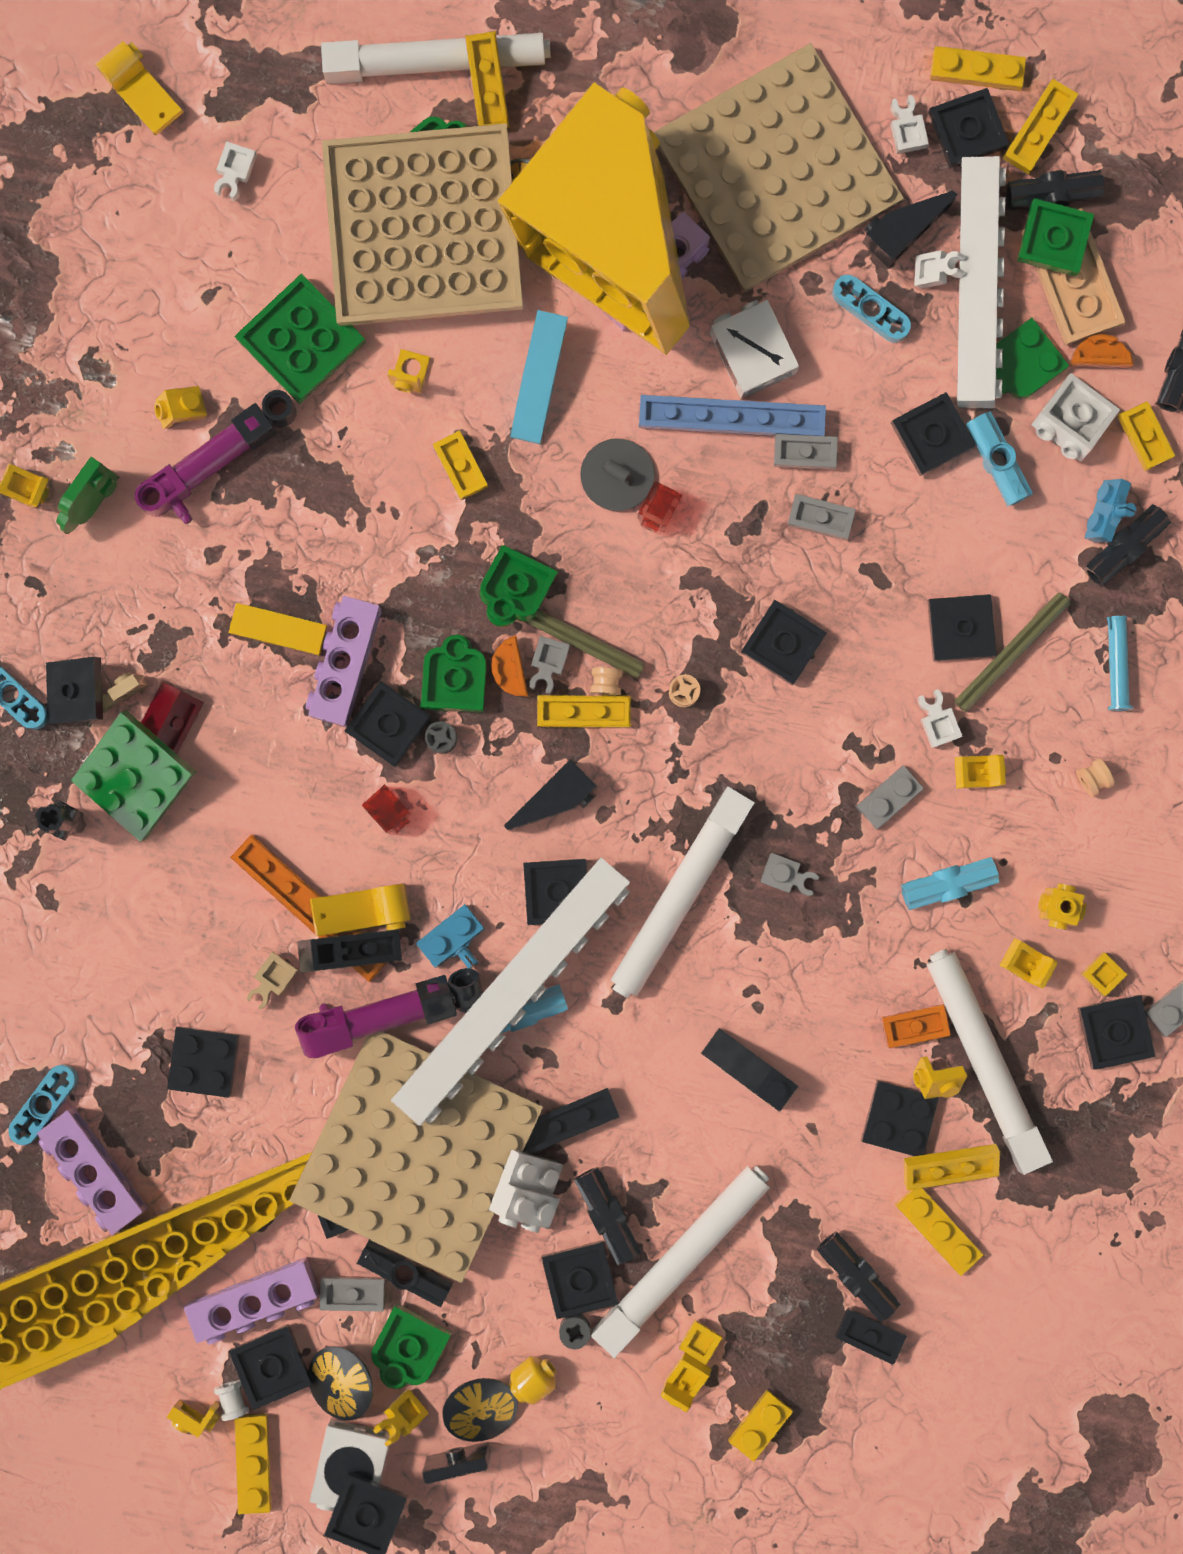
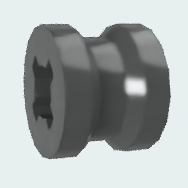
M443 721L431 724L425 733V741L428 747L439 754H446L452 751L458 741L455 729L449 723Z
M582 1314L563 1318L559 1327V1337L562 1344L569 1349L575 1350L581 1349L588 1343L591 1335L588 1319Z

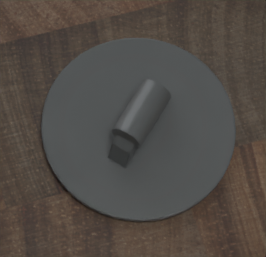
M609 439L595 445L585 456L580 472L581 483L586 495L596 505L611 511H624L636 507L649 495L654 483V467L649 455L638 444L626 439Z

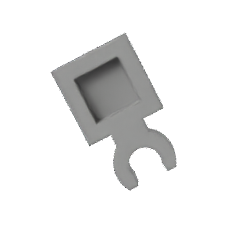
M540 636L531 667L539 669V672L531 678L530 689L534 690L539 680H545L548 684L546 694H551L554 687L551 678L552 673L561 676L569 652V644Z
M770 853L760 883L790 893L794 885L797 886L801 894L812 896L813 891L807 890L804 887V881L807 878L818 880L819 876L813 872L798 873L800 863Z

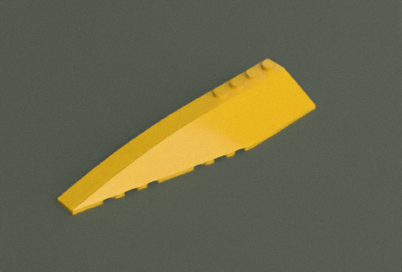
M312 1152L121 1230L114 1235L102 1238L1 1281L0 1390L108 1344L276 1218V1216L292 1206L294 1203L289 1200Z

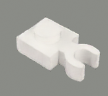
M909 95L907 98L908 108L906 109L898 106L896 98L891 103V112L898 118V120H893L890 125L897 154L925 149L929 144L922 115L913 116L915 99L912 95Z
M226 141L216 169L218 174L223 175V178L217 180L214 185L216 196L220 197L222 190L225 187L232 188L229 196L231 201L235 202L238 199V181L248 183L257 157L256 151Z
M941 250L916 255L914 286L923 289L947 284V275L955 278L964 276L965 271L955 268V265L959 260H964L966 255L957 251L946 253Z
M938 689L933 691L935 703L932 705L926 703L923 695L918 697V705L928 713L927 717L920 720L931 748L963 737L952 708L942 710L943 695Z

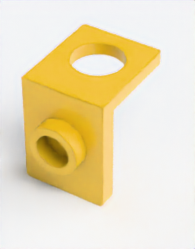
M400 349L395 370L389 369L387 374L391 385H394V389L405 393H411L412 391L421 393L430 357ZM414 359L419 362L420 371L417 375L414 376L403 372L402 367L407 360Z

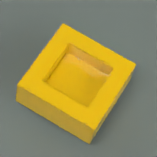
M1102 952L1081 973L1103 997H1106L1127 976L1105 952Z
M694 1319L678 1347L706 1365L722 1340V1335Z

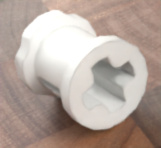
M240 1380L230 1381L213 1389L214 1394L219 1396L223 1410L221 1414L222 1421L241 1417L250 1411L249 1407L245 1406L240 1391L242 1383Z

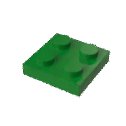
M1034 198L1031 202L1017 261L1077 277L1082 265L1094 214Z

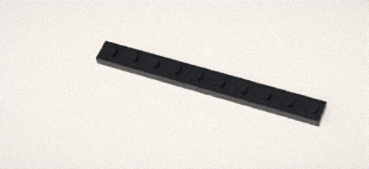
M603 1089L539 1116L523 1152L533 1154L619 1118L620 1116L609 1089ZM317 1215L326 1239L349 1230Z

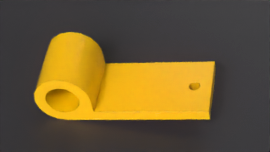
M122 41L96 62L95 66L156 136L184 112L145 69L140 61L144 56L135 44L130 42L127 45Z
M405 883L310 899L316 936L386 925L387 930L406 928L405 921L411 920Z

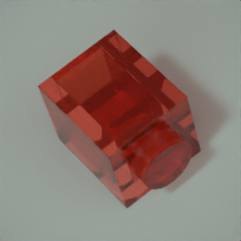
M655 481L638 512L637 519L642 521L640 525L653 533H657L658 530L665 533L682 501L683 495Z
M385 784L362 804V807L387 834H390L392 831L398 834L410 823L408 817L412 812Z

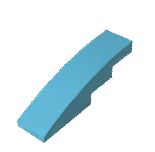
M537 310L510 438L541 444L568 323L567 316Z

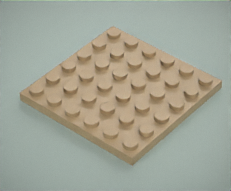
M811 43L654 131V134L660 141L658 147L744 293L873 220L875 217L901 204L904 200Z
M507 124L322 140L338 326L523 310L518 243L498 203V199L512 183Z
M383 1031L369 1035L365 1039L289 1201L462 1283L494 1215V1212L490 1211L489 1207L511 1150L523 1152L543 1106L475 1074L470 1075L467 1072L459 1081L463 1087L452 1100L446 1096L438 1105L442 1111L430 1125L425 1121L419 1126L390 1100L428 1058L430 1053Z

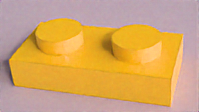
M1148 401L1117 416L1144 472L1175 457Z
M460 430L432 444L461 501L488 488V484Z
M767 1389L732 1433L728 1441L754 1462L789 1418L793 1410Z

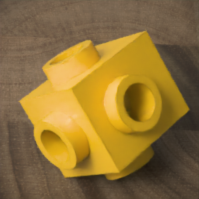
M1058 883L1057 888H1046L1045 893L1041 894L1038 903L1039 918L1048 920L1049 927L1067 931L1068 926H1078V922L1083 921L1086 913L1087 904L1083 902L1085 895L1075 893L1076 887ZM1063 901H1068L1066 913L1061 910Z

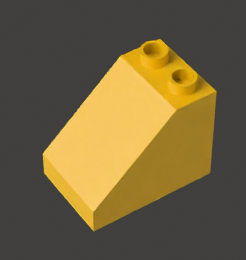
M593 83L498 199V203L527 259L667 356L690 325L664 175L655 151L659 147L660 141L654 132L647 127L645 119L650 114V110L639 96L624 87H621L614 96L598 84Z

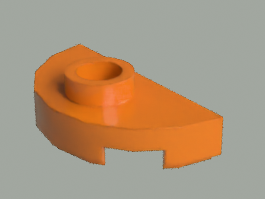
M1106 334L1093 335L1081 342L1073 352L1070 366L1131 368L1134 365L1130 350H1127L1124 344L1118 341V338Z
M515 635L505 639L496 649L492 657V673L496 683L506 693L516 697H528L517 636Z

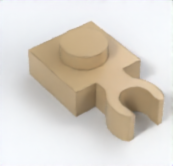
M129 672L114 680L115 686L107 690L108 693L102 695L103 713L112 709L119 702L128 700L148 687L149 684L144 676L138 674L131 675Z
M272 952L254 976L261 984L258 988L249 992L247 1000L251 1001L253 996L259 993L263 997V1002L258 1008H265L269 1003L271 992L273 991L280 996L299 969L277 953Z

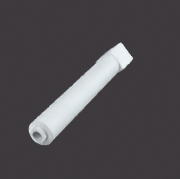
M543 32L496 36L501 68L545 65L544 58H551L549 39H543ZM465 38L359 45L358 40L321 43L322 67L326 84L363 82V77L470 70Z
M726 787L612 976L611 981L615 983L612 988L613 990L628 999L631 994L638 996L755 802L732 788Z
M943 949L930 955L931 962L926 964L997 1119L1004 1135L1002 1137L1017 1170L1025 1175L1053 1162L1037 1126L1033 1124L956 953H948L947 949Z
M746 1166L619 1304L614 1305L591 1330V1337L615 1358L639 1333L640 1327L770 1189L766 1184L770 1178L759 1167L755 1166L751 1169Z

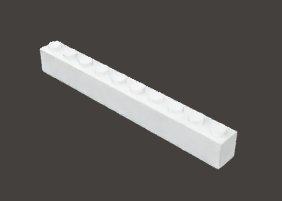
M601 857L390 1101L419 1126L425 1121L430 1125L442 1111L438 1105L447 1096L452 1100L463 1087L459 1082L467 1072L473 1075L483 1064L484 1060L480 1057L487 1048L494 1051L503 1041L505 1036L501 1032L510 1023L514 1027L526 1014L522 1009L530 999L535 1003L546 991L547 988L543 984L550 975L557 978L568 964L564 959L569 953L573 951L577 954L589 941L585 937L592 927L598 930L608 919L609 915L605 913L613 903L619 906L630 892L626 887L630 882Z

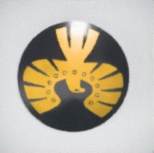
M330 1346L320 1350L313 1357L309 1366V1374L313 1381L310 1390L314 1399L327 1414L336 1419L349 1421L361 1417L369 1409L373 1399V1383L367 1367L356 1354L346 1348Z
M480 1378L468 1381L457 1387L448 1396L443 1406L442 1418L446 1429L454 1437L468 1442L485 1441L500 1435L512 1424L517 1414L518 1402L512 1394L510 1386L497 1379Z

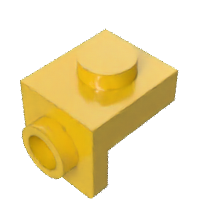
M199 386L164 390L155 400V415L161 421L163 429L170 428L177 422L199 420L207 416Z
M8 464L0 482V494L29 507H37L39 503L43 504L45 502L50 487L46 486L47 478L37 476L13 464Z
M1003 754L954 758L957 789L1004 786L1006 784V766Z
M1014 938L999 966L1025 982L1043 989L1051 979L1058 962Z
M927 1056L920 1058L913 1072L914 1083L917 1088H920L924 1099L941 1096L944 1098L953 1097L960 1092L967 1078L963 1066L934 1071Z
M684 1352L667 1376L660 1394L661 1397L667 1400L670 1405L688 1412L694 1397L709 1378L712 1369Z
M179 1399L166 1418L172 1421L171 1425L176 1430L182 1433L189 1432L199 1438L204 1430L210 1433L217 1423L220 1415L216 1411L221 1404L215 1401L204 1416Z

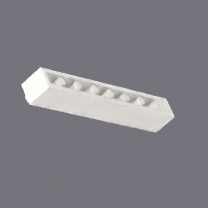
M1000 156L962 157L960 253L966 255V258L960 260V269L965 271V275L960 277L958 409L995 408V398H1002V379L996 380V368H1002V349H996V338L1003 337V318L997 319V307H1003L1004 288H997V277H1004V258H998V247L1004 246L1005 227L998 228L999 216H1005V197H999V186H1005L1006 167H999Z

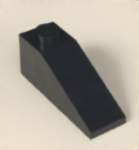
M950 191L890 211L881 220L875 217L864 229L867 234L863 244L886 267L890 268L953 205L958 194Z
M570 759L504 827L511 831L575 810L579 805L584 809L597 796L593 792L597 785Z
M399 929L297 941L300 973L402 961Z
M718 1028L701 1052L703 1056L779 1112L798 1088V1085L720 1028Z

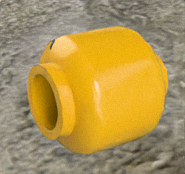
M529 1356L511 1371V1381L508 1384L512 1394L519 1402L535 1405L556 1388L554 1376L557 1374V1371L547 1358L542 1360L537 1356Z

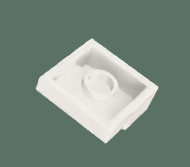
M1070 373L1031 425L1036 428V434L1042 440H1052L1059 445L1062 454L1066 458L1077 459L1081 462L1095 446L1120 409Z
M511 1150L489 1210L500 1216L499 1222L516 1228L518 1222H521L523 1228L532 1232L539 1233L541 1227L549 1229L560 1201L559 1198L553 1195L564 1165L554 1160Z

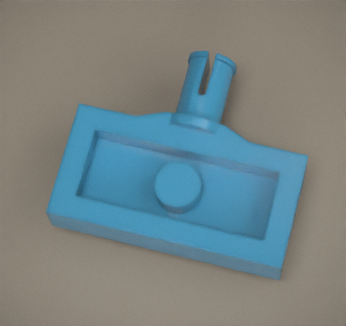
M1123 479L1103 481L1102 486L1097 492L1095 508L1087 522L1085 539L1094 543L1112 542L1121 518L1135 515L1132 511H1136V506L1133 503L1126 504V498L1131 486L1130 482Z
M464 904L416 944L435 968H438L449 958L459 956L467 968H473L474 966L467 957L474 965L479 961L468 947L472 940L483 932L485 928L467 905Z

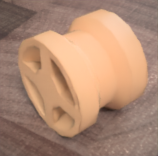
M592 668L594 684L590 689L591 694L605 696L621 695V688L618 686L619 679L622 677L621 669Z
M679 675L670 684L669 697L673 704L678 707H690L700 696V684L691 675Z
M1100 758L1094 760L1090 767H1082L1076 771L1079 782L1090 797L1098 795L1099 790L1104 787L1110 788L1115 785L1109 768Z

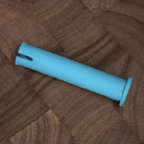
M1127 616L1107 617L1111 706L1108 707V711L1133 710V706L1130 705Z

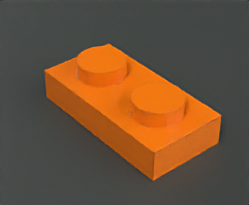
M943 1004L881 1017L887 1048L889 1049L951 1036Z

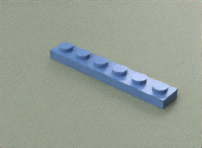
M654 395L640 396L639 428L775 436L776 434L825 436L826 405Z

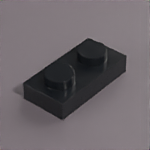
M847 1307L835 1334L837 1339L892 1365L895 1364L907 1337L906 1334Z

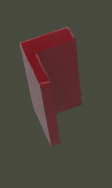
M162 682L141 723L178 754L204 702Z

